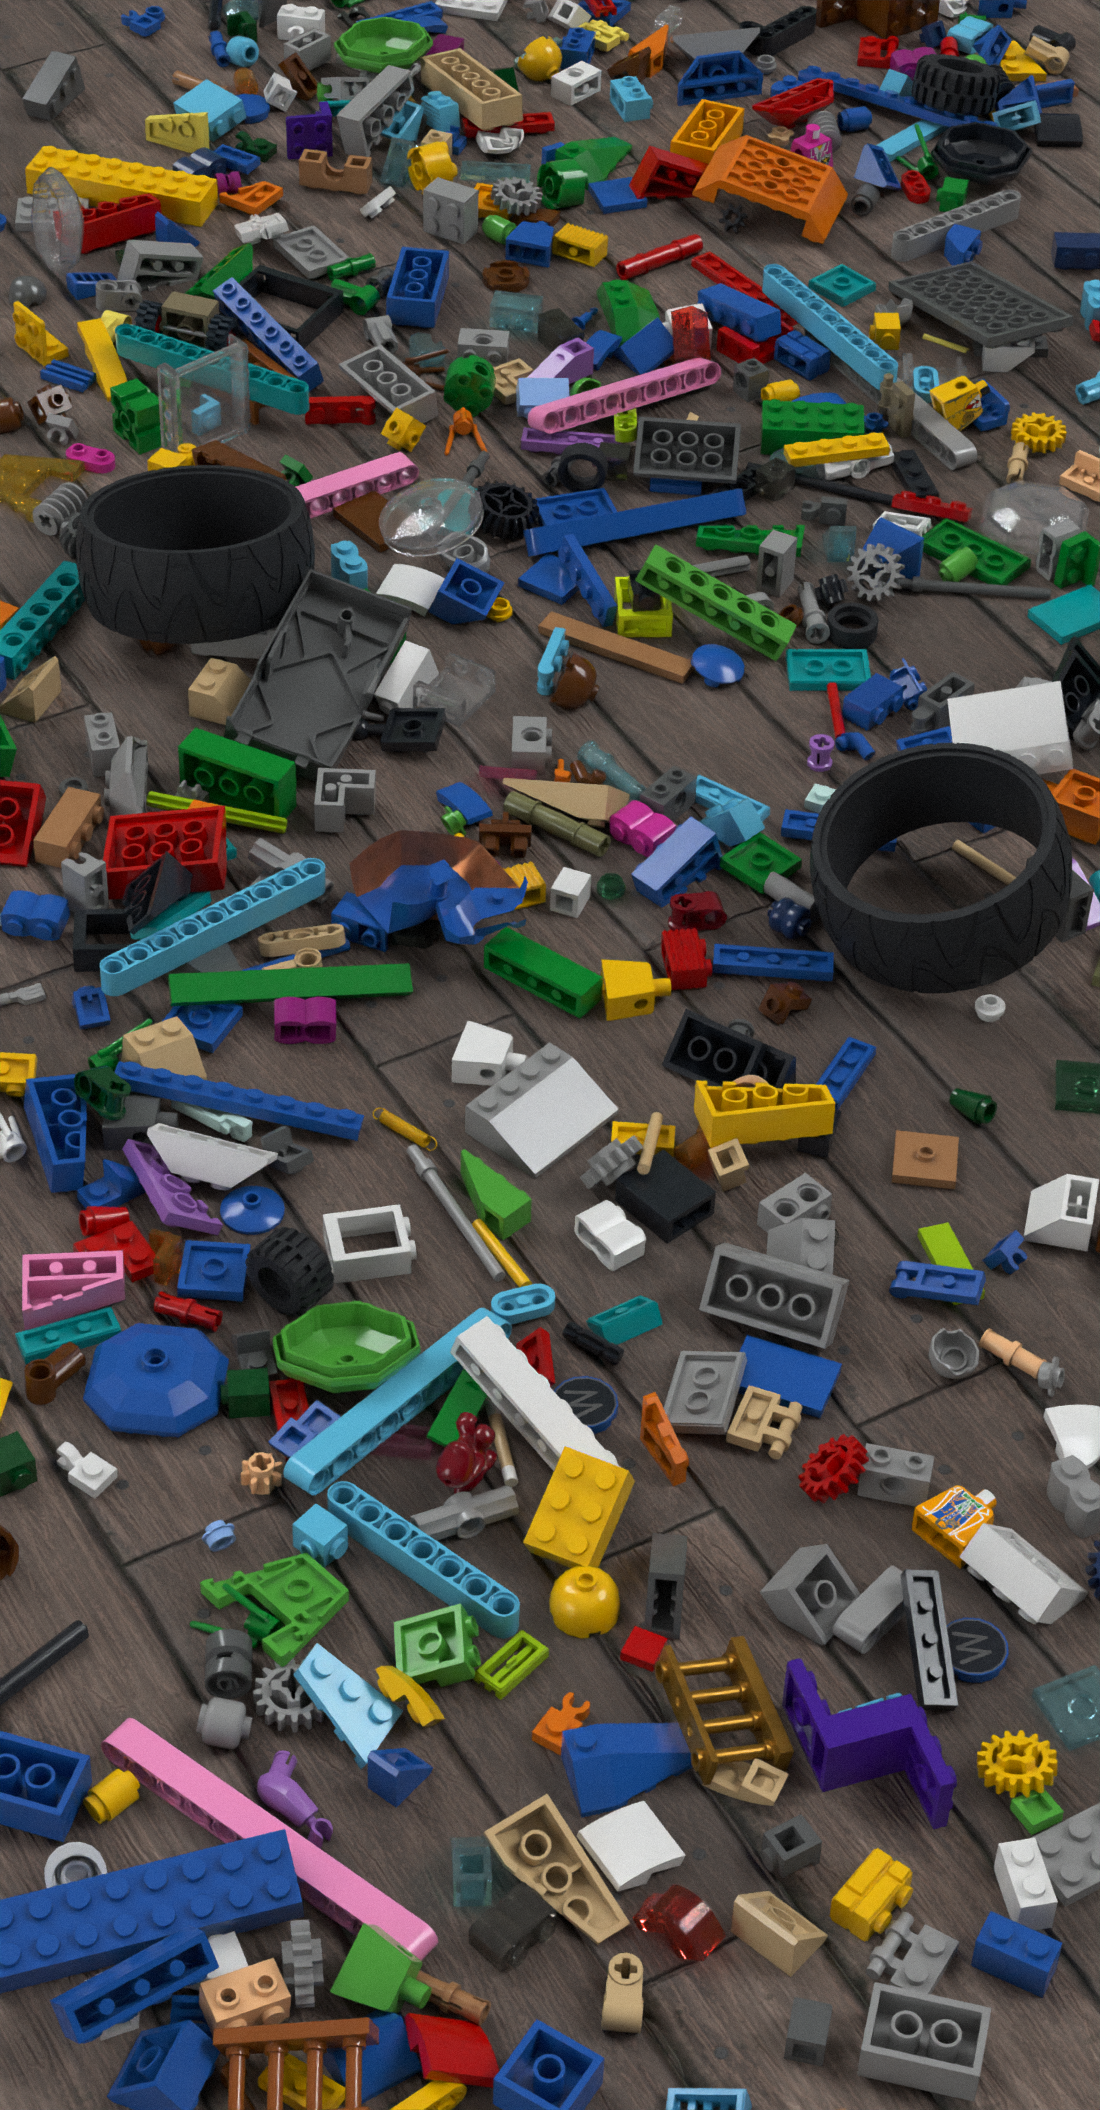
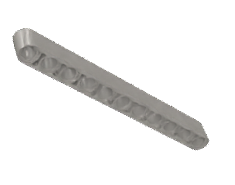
M805 329V336H808L811 340L815 341L821 346L826 347L822 342H820L816 337H814L809 331ZM830 350V363L878 405L882 397L880 390L873 387ZM915 393L911 435L950 470L975 463L977 461V450L974 444Z

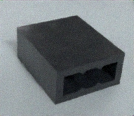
M664 1149L653 1156L648 1174H640L637 1171L638 1166L630 1171L624 1172L616 1179L615 1201L667 1244L714 1214L716 1191Z

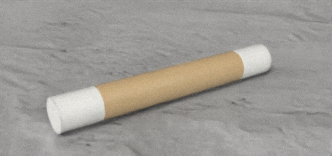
M489 1401L486 1403L485 1408L490 1428L495 1431L494 1443L505 1486L514 1487L518 1484V1478L501 1412L493 1401Z

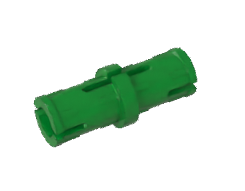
M371 253L357 258L349 257L344 262L328 266L327 274L331 281L345 276L354 277L361 271L375 268L376 261Z

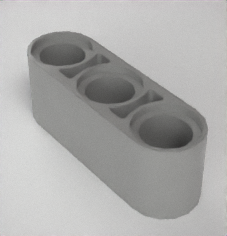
M894 1565L887 1568L842 1612L834 1624L833 1634L861 1654L867 1653L906 1614L900 1578L903 1571Z

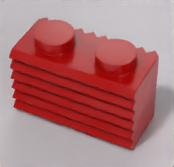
M682 928L680 931L678 929L674 931L670 929L668 932L666 930L662 932L661 954L667 978H670L671 990L707 987V977L712 976L711 960L705 959L707 953L705 939H699L696 928H687L686 930Z

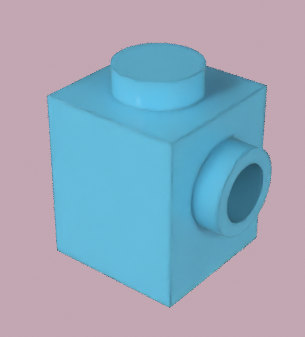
M318 1504L313 1505L292 1524L293 1547L298 1549L301 1554L308 1553L324 1568L334 1559L341 1558L348 1548V1525Z

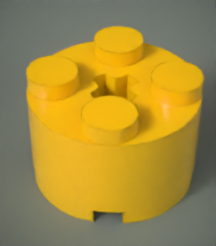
M436 141L411 148L408 151L407 160L411 159L408 173L417 191H423L437 177L453 182V177L457 176V167L451 162L446 142Z

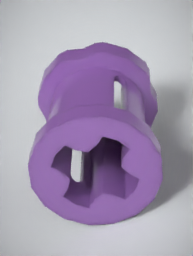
M814 735L809 740L811 755L808 757L807 765L816 772L830 770L832 767L830 753L834 749V740L827 735Z

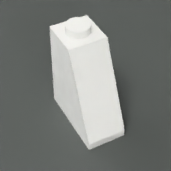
M405 640L374 693L379 708L384 713L389 714L392 708H413L439 681L441 677L430 650Z

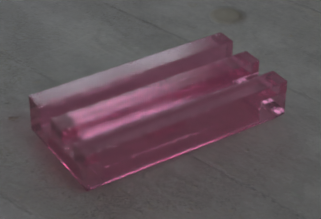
M479 765V776L483 778L537 780V770Z
M404 1424L398 1431L392 1434V1437L379 1444L369 1455L431 1460L433 1441L426 1438L431 1427ZM406 1437L426 1438V1440L409 1439Z

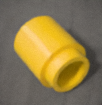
M791 379L770 383L761 389L762 401L773 399L792 401L800 397L799 386Z
M115 1769L88 1791V1796L83 1799V1804L88 1813L98 1823L102 1824L105 1820L111 1821L139 1799L137 1790L140 1789V1784L130 1771L126 1770L123 1772L120 1769Z

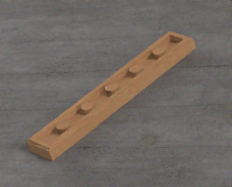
M552 611L538 625V633L551 637L555 627L565 628V640H569L570 645L681 684L695 670L689 659Z

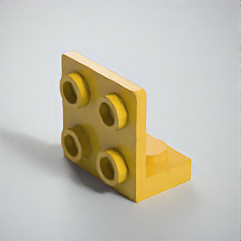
M19 301L13 303V320L16 329L14 338L18 347L25 350L43 366L51 364L53 359L59 361L69 357L68 347L45 330V323L42 319Z

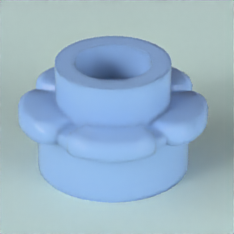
M223 1520L214 1521L205 1528L206 1533L202 1536V1541L213 1552L223 1550L235 1542L236 1537L233 1533L235 1527L232 1523L225 1524Z

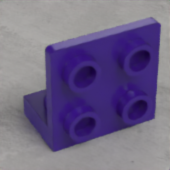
M328 101L319 102V111H315V114L286 117L287 158L289 160L300 159L304 149L327 152V157L333 156L332 114Z

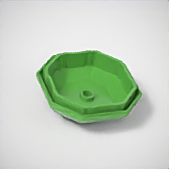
M379 17L358 21L334 43L335 50L348 67L375 73H381L388 65L408 70L420 60V57L426 55L433 46V40L419 23L392 17Z
M361 1301L317 1305L292 1323L287 1324L272 1339L277 1367L286 1376L332 1393L376 1389L413 1361L421 1352L412 1321L406 1320L404 1316L398 1313L390 1312Z

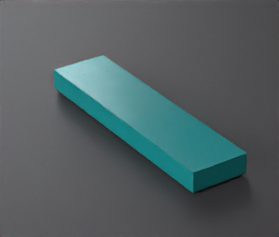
M210 891L190 892L182 901L176 900L136 934L130 933L131 939H143L196 913L212 901Z

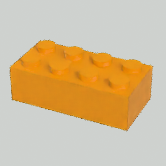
M701 99L671 140L670 152L709 164L719 146L739 138L743 133L744 108Z

